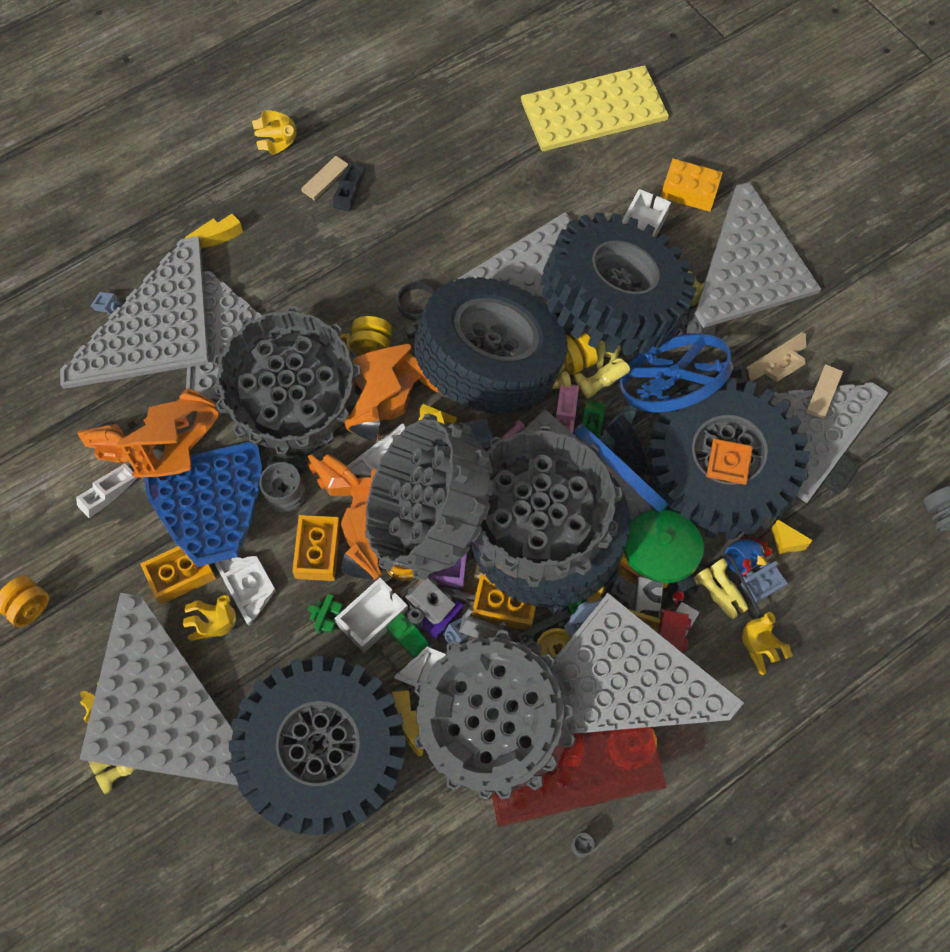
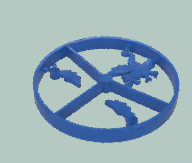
M687 334L672 337L669 341L665 340L660 348L656 349L652 346L648 353L641 354L640 352L628 363L630 367L629 373L620 378V388L627 403L636 409L646 412H668L682 409L706 399L721 388L732 373L733 358L729 346L718 337L707 334ZM693 345L675 365H672L674 364L673 360L656 358V355L667 350ZM705 345L720 348L728 355L727 361L721 363L719 360H716V364L695 363L697 371L710 372L716 369V372L719 374L715 378L684 370ZM647 360L649 361L650 365L658 366L650 368H638ZM630 377H655V380H650L649 386L644 383L642 385L644 389H637V394H641L640 400L626 392V385ZM663 377H672L666 381L663 379ZM680 378L705 385L679 398L669 400L670 397L668 395L663 397L662 391L670 388ZM651 395H656L657 399L660 401L647 400L650 398Z
M582 423L573 431L587 446L593 444L599 449L597 455L658 512L662 513L669 505Z

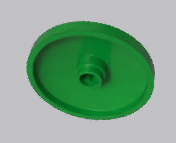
M650 510L638 515L630 522L629 537L624 554L630 566L641 576L655 582L673 583L684 580L695 572L703 557L704 544L699 530L689 519L670 510H664L662 513L657 510Z

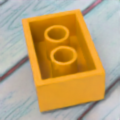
M672 159L661 198L710 212L723 172Z
M299 515L292 570L295 579L335 581L340 535L338 517Z
M179 546L140 564L154 597L160 605L216 579L210 564L197 567Z
M480 575L472 616L496 625L503 621L506 623L505 627L524 631L531 629L536 606L531 605V603L519 602L516 598L515 600L512 599L505 592L502 593L497 589L495 584H492L487 579L486 575Z

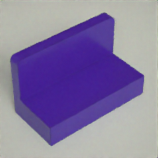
M458 600L440 623L433 624L426 617L423 620L422 628L437 641L443 635L448 625L454 622L463 612L464 605Z

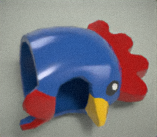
M742 536L740 540L729 545L725 554L730 555L734 559L742 576H745L751 568L757 565H766L767 562L764 557L772 555L773 551L767 547L768 543L765 541L759 542L755 537L747 538ZM725 557L728 566L731 568L732 571L737 573L731 560L728 557Z

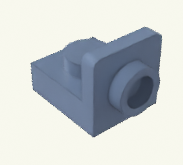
M99 292L91 307L95 311L107 312L111 315L118 307L121 308L124 303L115 294Z
M462 618L450 623L444 631L443 636L448 643L457 641L461 644V642L472 637L459 632Z

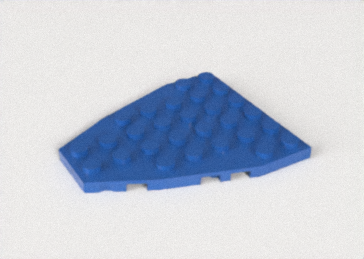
M246 442L190 455L192 468L188 471L159 477H144L146 495L174 542L197 567L238 557L253 520L260 490L259 483L263 468L257 445Z

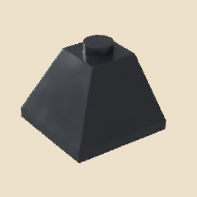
M619 564L612 578L605 584L600 597L604 598L608 593L624 607L635 611L638 576Z

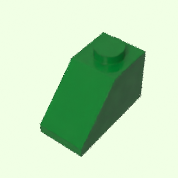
M586 401L582 424L600 439L604 403Z
M402 613L387 626L388 634L413 659L426 647H430L418 629Z

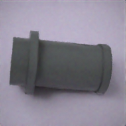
M415 608L409 611L408 620L420 630L423 627L424 614L422 610Z

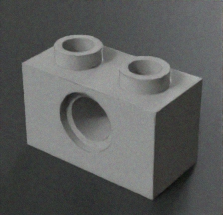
M427 578L426 580H419L405 598L417 609L422 610L424 616L430 622L437 624L444 619L455 604L451 601L450 595L437 588L438 585L433 579ZM429 594L434 597V604L428 601Z

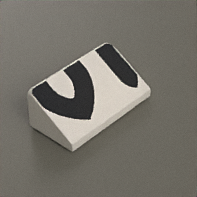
M638 577L636 612L655 618L660 617L663 583L655 582L645 577Z

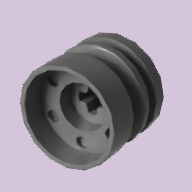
M277 462L269 465L262 472L259 486L268 504L274 510L291 512L303 504L306 498V488L298 470L292 464Z
M950 486L931 493L923 499L927 512L929 514L937 513L931 518L933 523H937L935 524L937 532L950 530Z

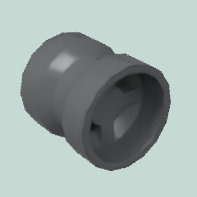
M580 833L572 840L571 849L576 856L586 857L594 849V840L589 834Z

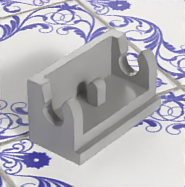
M468 609L462 616L459 632L474 638L485 634L493 638L499 630L506 631L503 629L506 623L502 621L499 626L471 616L470 614L473 610Z

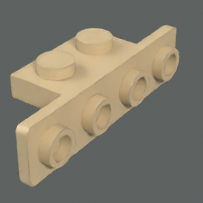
M801 332L746 368L748 381L753 382L765 374L778 382L803 366L805 358L797 353L806 348V334Z

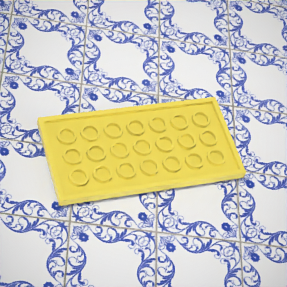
M645 65L521 96L522 105L542 152L668 120L669 116Z

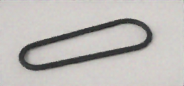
M724 554L723 557H722V559L725 558V557H728V558L731 560V562L733 563V565H734V567H735V569H736V571H737V573H738V575H739V577H740V579H741V581H742V583H743V585H744V587H745V589H746V591H747V593H748V595H749V597H750V599H751V601H752V603H753V605H754V607H755V609H756V611H757V613H758V618H761L760 610H759V608H758V606H757V604H756V602H755V600H754V598H753V596H752V594H751V592H750V590H749V588H748V586H747V584H746V582H745V580H744V578H743V576H742V574H741V572H740V570H739L737 564L735 563L734 559H733L730 555ZM726 568L725 572L728 575L730 581H732L736 585L728 569ZM748 606L747 611L752 619H756Z

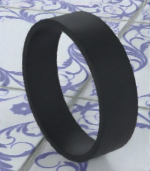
M410 282L404 285L398 292V310L408 320L416 321L421 319L423 313L412 314L405 311L400 305V299L406 292L413 289H422L432 295L435 292L434 289L424 282Z

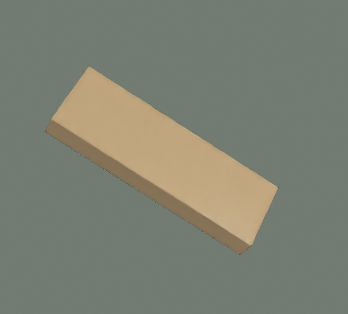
M335 156L301 188L302 192L315 201L343 175L348 164Z
M825 364L806 413L821 419L825 418L843 371Z

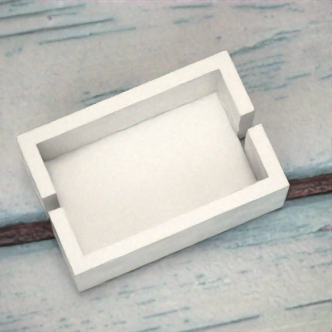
M639 189L622 220V224H627L630 217L638 219L637 228L643 231L648 224L655 227L652 236L656 238L668 215L671 202L656 196L653 209H651L653 194Z
M379 578L336 616L335 621L337 626L348 637H351V640L365 653L387 633V626L401 613L404 616L408 613V606L396 593L393 594L392 589Z

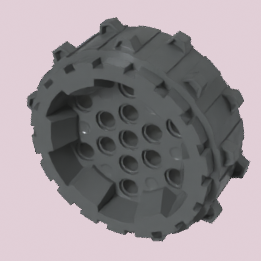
M289 306L285 312L268 313L255 320L249 317L241 321L242 328L231 337L224 352L215 355L213 360L214 365L219 368L217 386H215L216 395L220 397L216 403L218 411L220 413H229L235 422L233 432L239 438L249 436L250 443L257 446L260 444L265 447L275 448L278 456H287L288 452L292 449L309 448L319 442L329 445L334 441L333 433L346 422L350 409L356 406L360 398L355 393L356 378L361 376L360 366L353 363V359L357 357L354 350H348L346 344L340 338L342 329L337 324L329 326L314 316L301 314L297 306ZM303 345L309 346L305 351L300 350V347ZM264 349H271L268 354H262ZM299 361L301 363L298 367H292L293 362ZM276 363L282 364L278 369L272 368ZM325 374H329L331 376L330 379L326 381L322 380L321 377ZM305 376L312 377L309 382L302 381ZM286 378H292L289 384H284L283 381ZM273 380L271 385H264L265 381ZM250 381H253V382H254V384H253L252 387H250V388H246V387H245V385H246L247 382H250ZM296 393H303L300 399L294 398ZM277 395H284V398L282 400H275V397ZM307 408H314L311 414H305ZM270 411H274V412H275L274 417H272V418H267V417H266V415H267L268 412H270Z
M430 413L424 414L422 420L410 424L399 435H396L383 455L369 490L365 536L369 540L370 548L377 555L376 557L379 558V567L390 571L394 565L413 570V578L426 580L429 574L441 571L444 568L447 569L456 564V561L459 558L462 559L470 550L469 545L471 542L476 541L482 530L480 526L483 519L486 520L490 507L488 500L489 496H492L493 481L490 480V475L493 473L489 454L481 443L471 435V426L461 422L458 425L452 423L448 426L438 422L437 416Z
M541 426L539 430L534 432L516 433L506 439L496 436L490 440V449L487 452L493 473L490 475V480L493 481L492 496H489L488 503L490 507L486 520L483 519L480 526L482 530L476 541H473L476 548L482 553L480 563L485 567L496 566L502 572L512 577L526 579L529 587H538L542 581L563 579L577 572L583 576L591 571L590 561L600 553L602 548H607L612 542L611 536L617 533L618 523L613 520L615 512L614 503L622 498L621 488L614 486L607 467L597 457L599 449L593 444L584 446L576 439L565 434L553 433L550 426ZM505 481V482H509L510 484H509V485H503V484H501V482ZM542 484L545 488H539L536 485ZM578 487L581 491H575L573 488ZM519 492H524V493H526L527 495H526V496H520L518 493H519ZM555 495H560V496H562L563 498H562V499H556L554 496H555ZM542 503L544 507H537L535 504ZM517 511H523V512H525L526 514H525V515H518L516 512H517ZM559 514L562 518H555L553 515ZM504 519L507 522L502 524L499 523L497 520ZM541 522L543 526L538 527L534 523ZM577 525L580 529L575 530L572 529L570 526ZM539 541L542 545L535 546L532 542Z
M499 630L493 638L485 634L462 645L457 641H452L447 644L446 655L441 660H438L430 670L426 681L417 683L415 692L420 697L419 706L417 707V723L420 733L414 741L417 748L427 751L429 759L437 771L446 775L447 787L457 791L461 787L466 786L469 789L478 791L479 797L483 799H491L495 792L501 799L512 798L513 791L522 789L521 787L527 785L534 790H538L544 786V775L548 771H554L559 765L558 761L564 749L574 747L577 738L570 732L571 722H573L574 707L571 706L569 696L575 690V687L571 680H562L559 671L555 668L556 660L550 654L541 656V645L534 641H530L526 645L519 642L516 643L512 641L510 632ZM504 666L506 669L505 675L499 677L498 670ZM465 682L467 684V690L464 693H461L460 686L462 683ZM501 688L502 696L496 699L495 690ZM533 693L538 695V701L535 704L530 702V696ZM481 695L483 703L477 707L475 701ZM517 701L518 709L512 712L510 706L512 702ZM494 709H497L499 712L496 720H493L491 717ZM475 717H478L479 725L478 727L474 728L472 726V720ZM513 722L515 731L509 734L507 726ZM459 725L460 733L455 736L453 728ZM493 730L496 737L494 741L490 742L488 740V733ZM529 736L532 743L530 747L525 748L523 740ZM488 752L492 755V760L489 764L484 760L485 754Z

